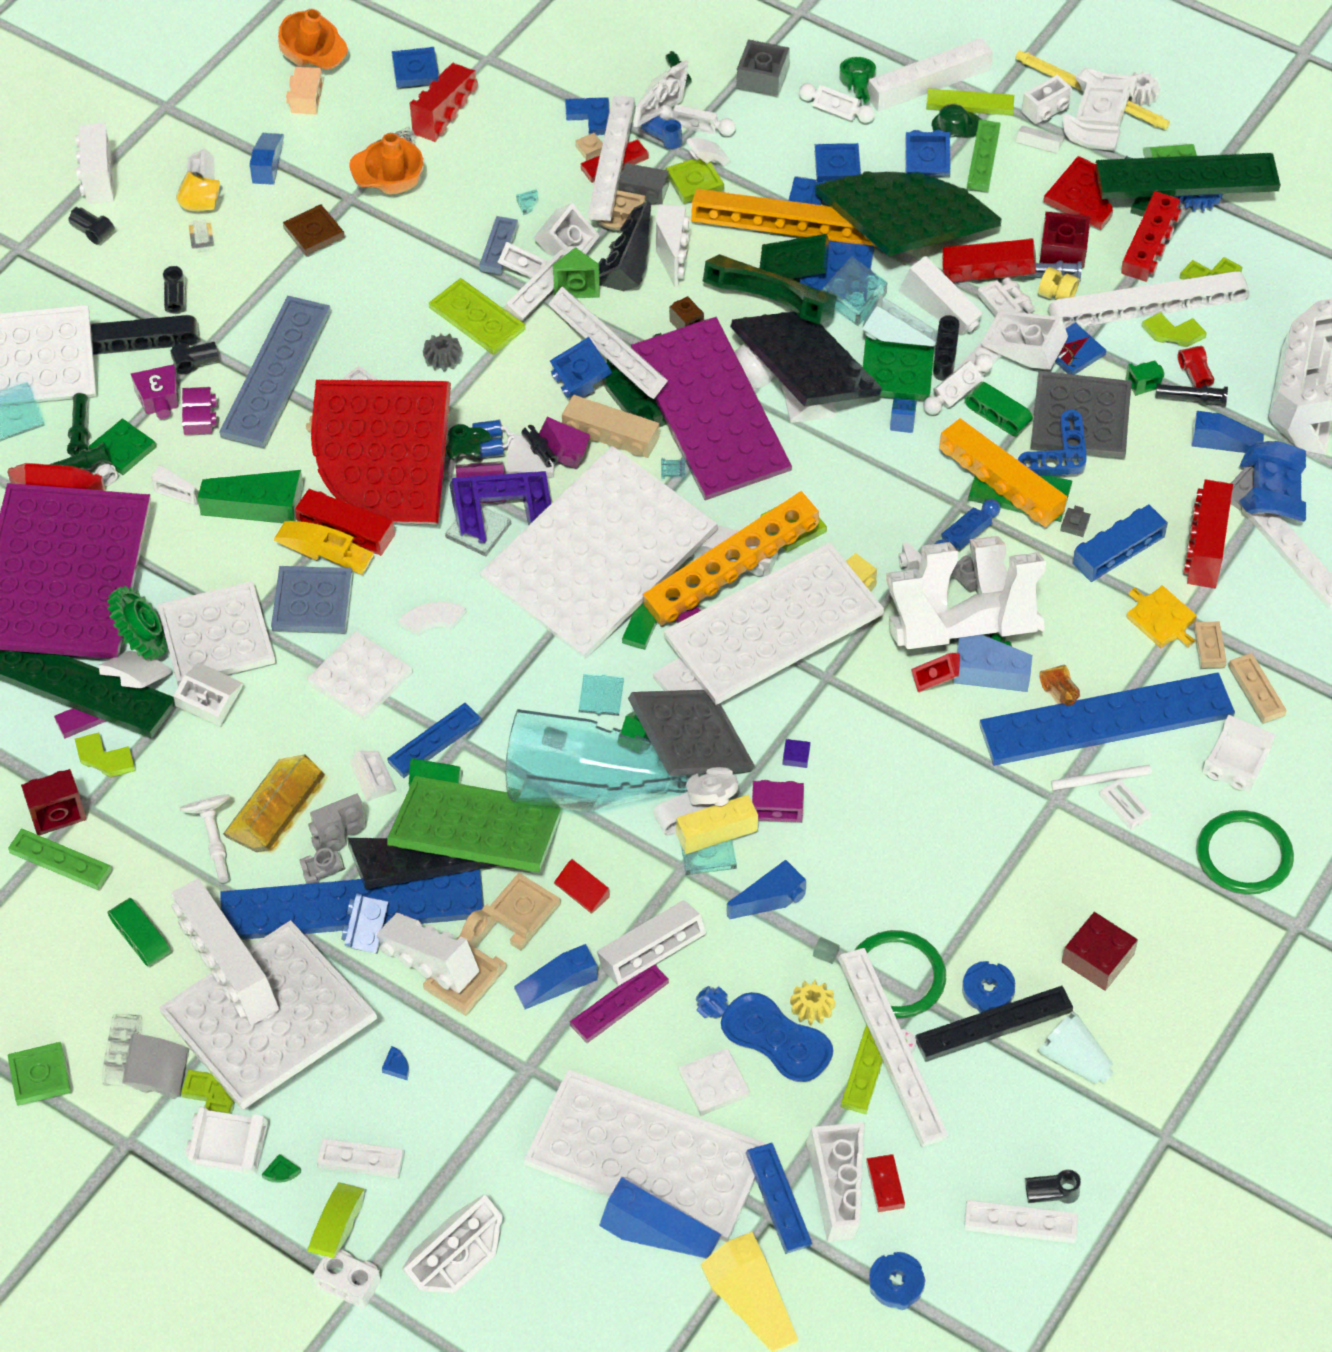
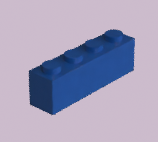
M1150 504L1142 509L1138 508L1124 520L1116 521L1106 531L1098 532L1088 542L1080 543L1074 550L1073 565L1092 583L1163 539L1166 535L1168 522Z

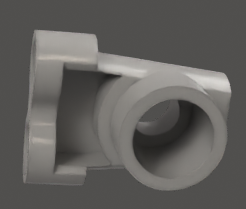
M965 555L956 563L950 576L957 578L965 589L972 591L977 589L972 558L969 555Z
M329 848L319 849L314 857L309 855L299 859L306 884L319 883V879L327 875H334L338 870L344 868L339 852L337 850L332 851Z

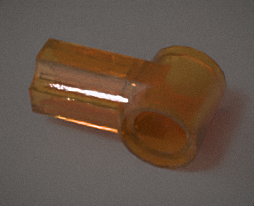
M1065 664L1040 671V682L1045 692L1051 691L1066 706L1075 704V701L1080 697V689L1071 680L1070 672Z

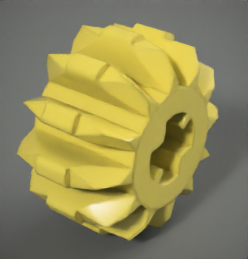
M816 979L810 985L804 980L802 987L795 986L794 995L790 997V1004L792 1005L791 1011L793 1015H798L800 1022L807 1019L808 1024L811 1026L813 1020H817L822 1024L824 1018L830 1019L832 1010L835 1008V1001L833 999V990H827L826 982L819 986Z

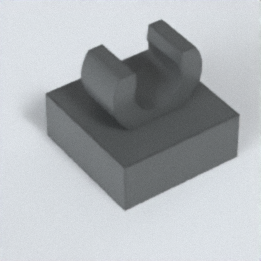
M1075 505L1074 509L1068 507L1060 531L1084 537L1091 514L1084 512V508Z

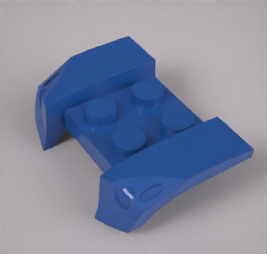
M1280 441L1254 443L1246 451L1240 463L1241 467L1254 465V488L1239 500L1241 506L1246 512L1251 514L1273 513L1305 522L1306 502L1302 501L1301 473L1306 468V450Z

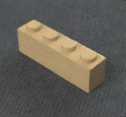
M576 395L572 396L562 413V423L590 434V440L614 446L637 456L649 458L660 438L658 422Z

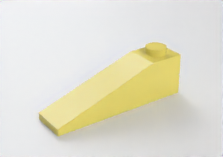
M753 1232L727 1241L701 1263V1268L712 1291L730 1306L731 1311L735 1315L738 1314L749 1326V1329L771 1352L798 1342L770 1269Z

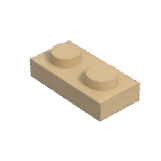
M1220 621L1195 622L1194 632L1200 668L1225 667L1227 661Z

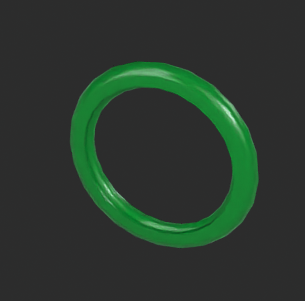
M1232 810L1222 813L1211 819L1202 828L1197 838V858L1203 871L1221 888L1234 893L1250 895L1270 891L1282 884L1293 868L1294 850L1287 833L1277 822L1258 812ZM1233 822H1247L1263 827L1276 838L1280 845L1281 862L1278 869L1272 876L1258 882H1241L1225 876L1214 866L1210 858L1209 845L1214 833L1224 825Z
M888 930L867 937L856 946L854 951L865 948L868 953L881 944L900 942L916 947L931 962L933 982L930 990L921 1000L913 1004L891 1006L896 1018L904 1019L917 1016L927 1011L939 1000L946 985V967L943 958L930 942L915 933L903 930Z

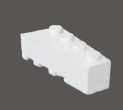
M396 913L376 934L380 942L379 947L385 955L396 957L404 966L417 969L427 979L431 977L444 989L448 990L450 988L460 993L479 972L466 938L452 939L454 937L452 933L444 931L442 934H439L435 927L429 924L423 928L418 920Z
M865 1122L811 1127L806 1141L827 1242L854 1239L860 1225Z

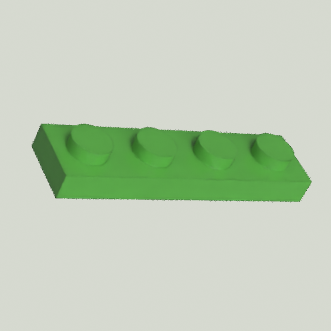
M979 119L967 189L989 192L1001 122Z
M22 828L8 847L9 853L98 891L112 871L109 864Z

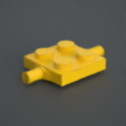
M1161 585L1147 596H1144L1136 587L1129 592V596L1138 604L1127 612L1126 618L1159 648H1163L1170 641L1179 639L1188 648L1190 645H1193L1195 639L1185 631L1197 620V615L1167 588Z

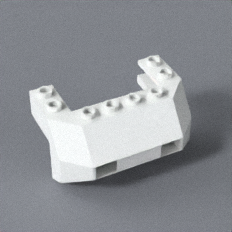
M1332 298L1315 302L1292 322L1282 346L1269 418L1274 426L1294 446L1324 455L1327 453L1332 425Z

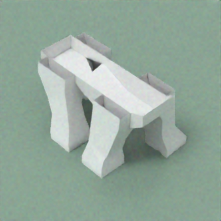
M999 536L969 539L978 594L947 610V591L950 575L958 561L957 550L950 542L921 546L922 558L919 572L917 569L886 573V582L899 615L889 616L890 633L898 646L905 645L907 649L949 644V639L996 632H999L1001 636L1037 632L1038 629L1044 631V618L1037 610L1036 583L1046 572L1045 559L1039 552L1008 556L1009 568L1007 572L1004 564L1006 544Z

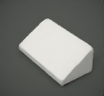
M1023 125L1017 132L1016 143L1058 154L1065 137Z
M206 148L187 156V171L198 172L204 178L215 180L214 156Z
M506 242L498 260L499 264L530 278L537 274L548 262V260Z
M356 751L350 761V765L365 799L370 801L395 792V786L379 751Z

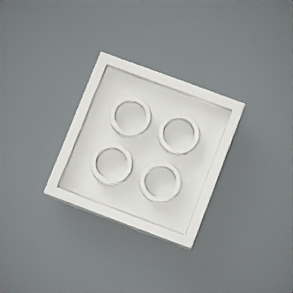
M355 631L307 678V683L364 722L413 672L411 666L358 631Z

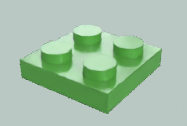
M61 1041L7 1054L17 1106L71 1093Z

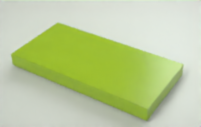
M459 278L428 302L429 308L492 355H495L526 330L523 322L462 278Z

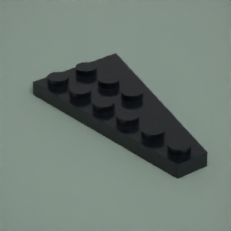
M348 838V847L365 889L500 866L388 845V838Z

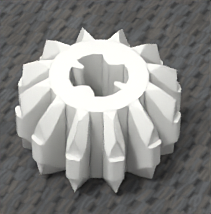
M1143 71L1141 74L1134 72L1132 76L1137 77L1138 80L1133 96L1129 97L1128 101L1141 107L1144 104L1150 107L1151 103L1156 102L1160 94L1161 87L1160 83H1158V77H1152V73L1144 74Z

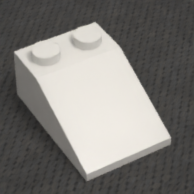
M999 310L981 344L983 347L1028 367L1050 370L1068 335L1062 317Z

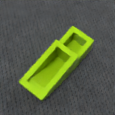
M341 1182L337 1183L321 1213L307 1252L333 1259L336 1257L352 1232L353 1221L362 1208L363 1188Z

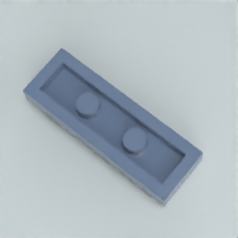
M496 216L479 264L480 271L502 275L504 266L499 264L498 260L506 242L513 243L518 228V219Z

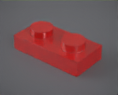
M894 1154L867 1158L866 1165L877 1212L905 1208V1200Z

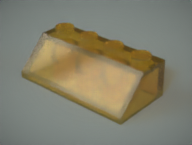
M306 754L278 759L224 831L223 835L256 853L273 850L278 845V838L281 834L292 826V819L295 815L306 807V800L309 796L320 788V781L325 774Z

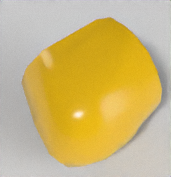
M187 171L179 186L176 201L188 211L214 210L220 181L204 178L198 172Z

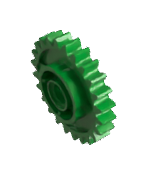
M127 586L113 591L109 595L110 599L107 600L110 605L107 609L112 613L109 617L115 621L113 626L118 628V635L124 637V643H129L131 650L135 649L137 655H142L145 660L149 658L151 661L165 654L164 652L167 651L166 647L168 645L163 626L161 625V619L157 616L158 612L152 609V604H148L145 596L141 597L139 591L134 592L132 587L127 588Z

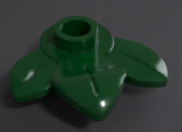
M456 424L448 431L449 442L446 445V453L452 460L458 458L462 453L470 457L479 458L481 443L491 441V435L481 427L469 428L465 424Z

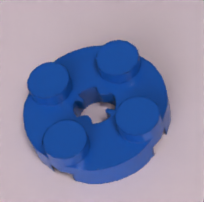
M981 961L967 969L962 982V993L967 1003L981 1013L1011 1003L1015 994V978L1006 966L1000 963L995 965L989 964V961ZM983 983L988 985L994 984L995 987H993L992 991H987L983 989Z
M894 1252L893 1255H883L873 1263L870 1269V1293L884 1306L906 1310L910 1305L916 1303L924 1292L926 1280L922 1266L916 1258L907 1253ZM896 1275H901L903 1284L893 1285L892 1280L889 1278L891 1276L896 1278Z

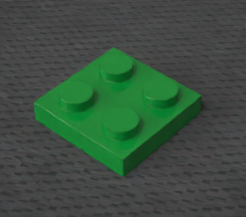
M123 418L88 446L90 450L99 447L100 443L104 442L111 456V463L108 464L113 465L122 476L157 448L156 442Z

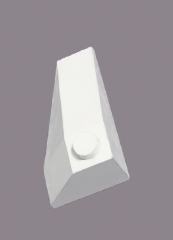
M684 60L651 80L636 105L634 127H639L660 115L664 109L660 107L661 104H667L672 108L683 101L689 61Z

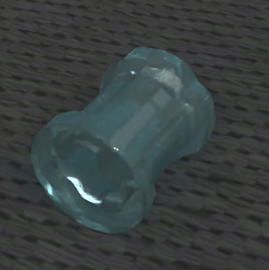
M681 457L680 460L661 458V479H665L666 476H680L681 479H685V457Z

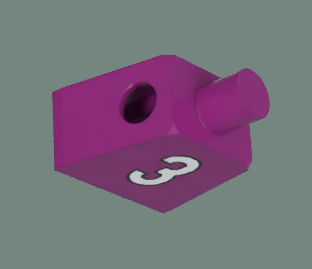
M174 364L130 373L134 391L145 413H156L159 419L168 418L170 410L178 407V380Z

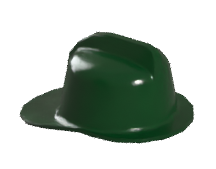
M948 104L939 110V114L934 117L931 126L933 131L942 130L950 132V137L969 138L976 136L979 119H982L972 112H967L961 105Z

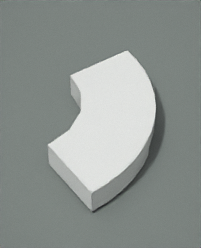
M449 602L423 604L405 613L398 620V626L417 636L434 627H446L453 630L466 614V607Z

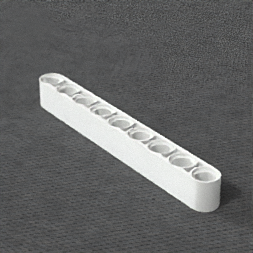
M1230 272L1058 299L1049 304L1048 311L1050 316L1062 317L1065 328L1075 322L1080 327L1154 316L1160 312L1167 314L1237 303L1246 300L1250 295V290L1242 272Z

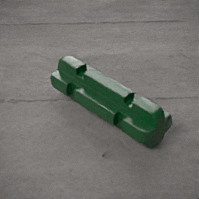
M670 51L665 56L671 68L682 62L674 51ZM688 72L686 76L685 86H687L692 81V78L690 77Z

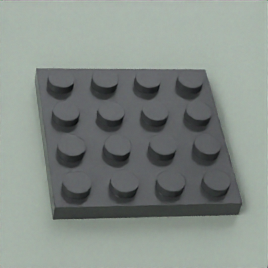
M1038 371L1030 449L1063 450L1060 430L1061 415L1066 410H1076L1081 414L1083 420L1086 455L1125 459L1132 381ZM1068 419L1070 430H1073L1074 422L1072 419ZM1069 438L1067 440V443L1071 446H1076L1080 443L1076 438Z
M705 690L631 692L628 700L669 776L694 775L697 773L707 774L706 771L715 767L728 768L733 773L751 772L755 766L721 703L715 705Z

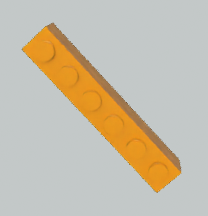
M959 418L941 432L939 449L945 455L952 457L963 468L976 475L980 481L988 484L999 495H1003L1011 501L1015 507L1027 513L1034 521L1047 527L1065 512L1066 495L963 419Z

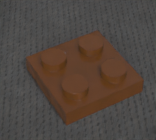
M322 204L283 222L284 230L305 256L345 238L343 229Z

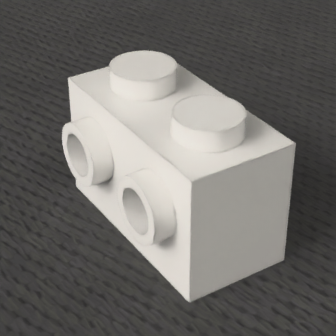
M1058 75L1050 78L1024 93L1022 113L1035 125L1043 120H1047L1050 116L1065 110L1069 106L1072 87Z

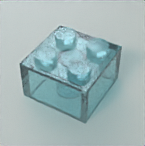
M851 256L827 283L823 291L836 295L835 310L859 326L878 296L884 297L887 294L888 282Z

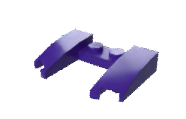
M546 471L452 478L449 485L460 536H464V533L479 538L478 542L482 544L486 543L480 502L523 499L528 525L551 505Z

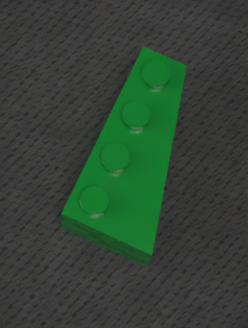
M301 470L202 479L197 497L201 516L282 524L284 521H296L295 508L301 500L304 489Z

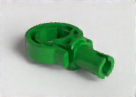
M865 57L847 58L840 64L839 78L842 83L847 85L849 90H852L853 85V92L856 93V98L860 100L863 98L864 104L870 100L867 83H869V79L876 77V65ZM855 70H863V72H854V71H855Z

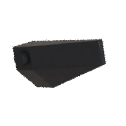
M649 201L633 208L620 228L622 234L615 241L611 242L609 246L611 252L606 259L601 258L599 261V286L626 291L638 287L642 282V275L646 268L651 203Z

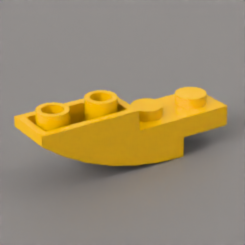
M284 521L274 537V541L318 561L319 557L322 556L345 568H352V571L361 575L364 574L374 555L373 552L353 544L352 536L313 523Z

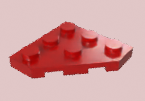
M1080 156L1075 158L1044 195L1043 202L1067 214L1091 216L1090 225L1100 230L1113 215V208L1109 204L1108 199H1101L1095 163Z

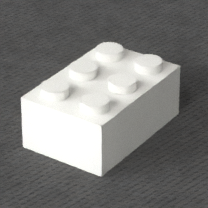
M106 123L79 125V134L75 135L77 148H80V150L76 151L77 164H80L79 167H76L77 179L82 180L80 182L81 196L86 197L87 205L114 202L112 151Z

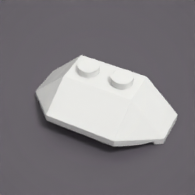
M483 1194L453 1213L412 1251L402 1270L419 1291L456 1293L495 1257L502 1215L486 1194Z

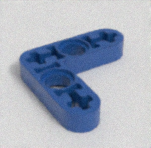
M1066 410L1061 415L1060 430L1063 450L1023 452L1018 457V461L1026 467L1025 461H1029L1031 466L1028 468L1039 476L1068 475L1083 472L1086 467L1087 456L1081 414L1076 410ZM1068 419H1072L1074 422L1073 430H1070ZM1069 438H1076L1080 443L1076 446H1071L1067 443V440ZM1054 459L1058 462V465L1049 467L1045 461ZM1063 459H1065V466H1062ZM1072 459H1077L1079 465H1074ZM1038 460H1041V467H1038Z

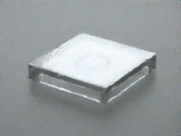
M480 504L486 536L485 544L479 543V538L465 533L464 536H460L456 519L445 532V538L487 557L511 525V518Z

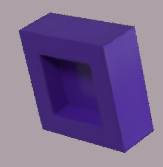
M786 739L782 765L807 768L811 742Z

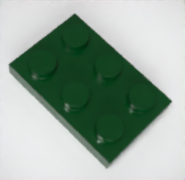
M827 234L762 244L759 268L788 279L826 273L829 238Z

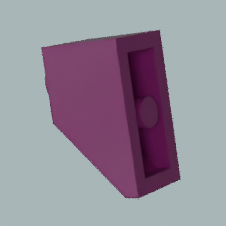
M546 417L539 431L541 437L546 438L548 441V446L558 457V461L576 469L584 455L590 434L550 417Z

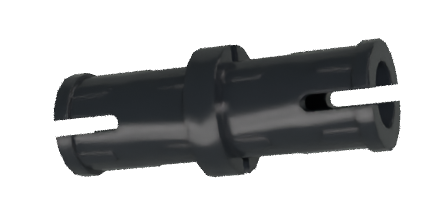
M528 425L530 433L524 427L521 435L531 445V451L540 457L546 467H552L549 460L555 465L558 462V457L548 446L546 438L541 437L534 425Z

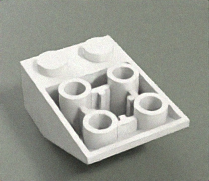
M658 204L656 253L675 288H678L679 279L684 278V265L681 264L686 262L687 248L684 247L689 244V232L685 231L689 229V216H685V206Z

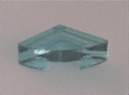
M537 189L516 195V201L523 216L529 214L538 203Z

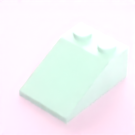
M881 295L878 296L865 316L862 327L865 330L864 333L874 340L878 338L881 341L927 346L935 345L938 330Z

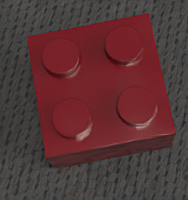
M1046 211L1039 263L1056 264L1059 261H1063V263L1082 261V268H1084L1091 216Z
M71 769L57 771L52 775L40 779H32L27 783L21 784L37 835L40 836L87 820Z
M1094 911L1065 946L1061 963L1106 991L1135 955L1138 939Z

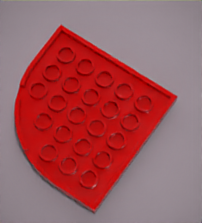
M316 379L311 423L312 453L316 459L318 473L334 497L356 507L365 508L374 514L386 516L393 520L394 523L439 524L451 383L449 381Z

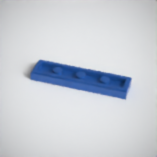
M463 703L387 758L388 763L405 778L409 775L411 758L429 761L479 725L481 717L467 703Z
M773 1142L748 1149L746 1156L784 1253L788 1254L811 1247L813 1244Z

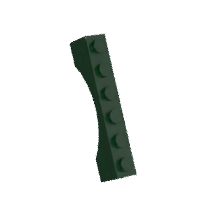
M721 254L705 261L702 280L704 283L720 289L744 291L773 299L792 309L799 317L817 324H822L834 316L836 295Z

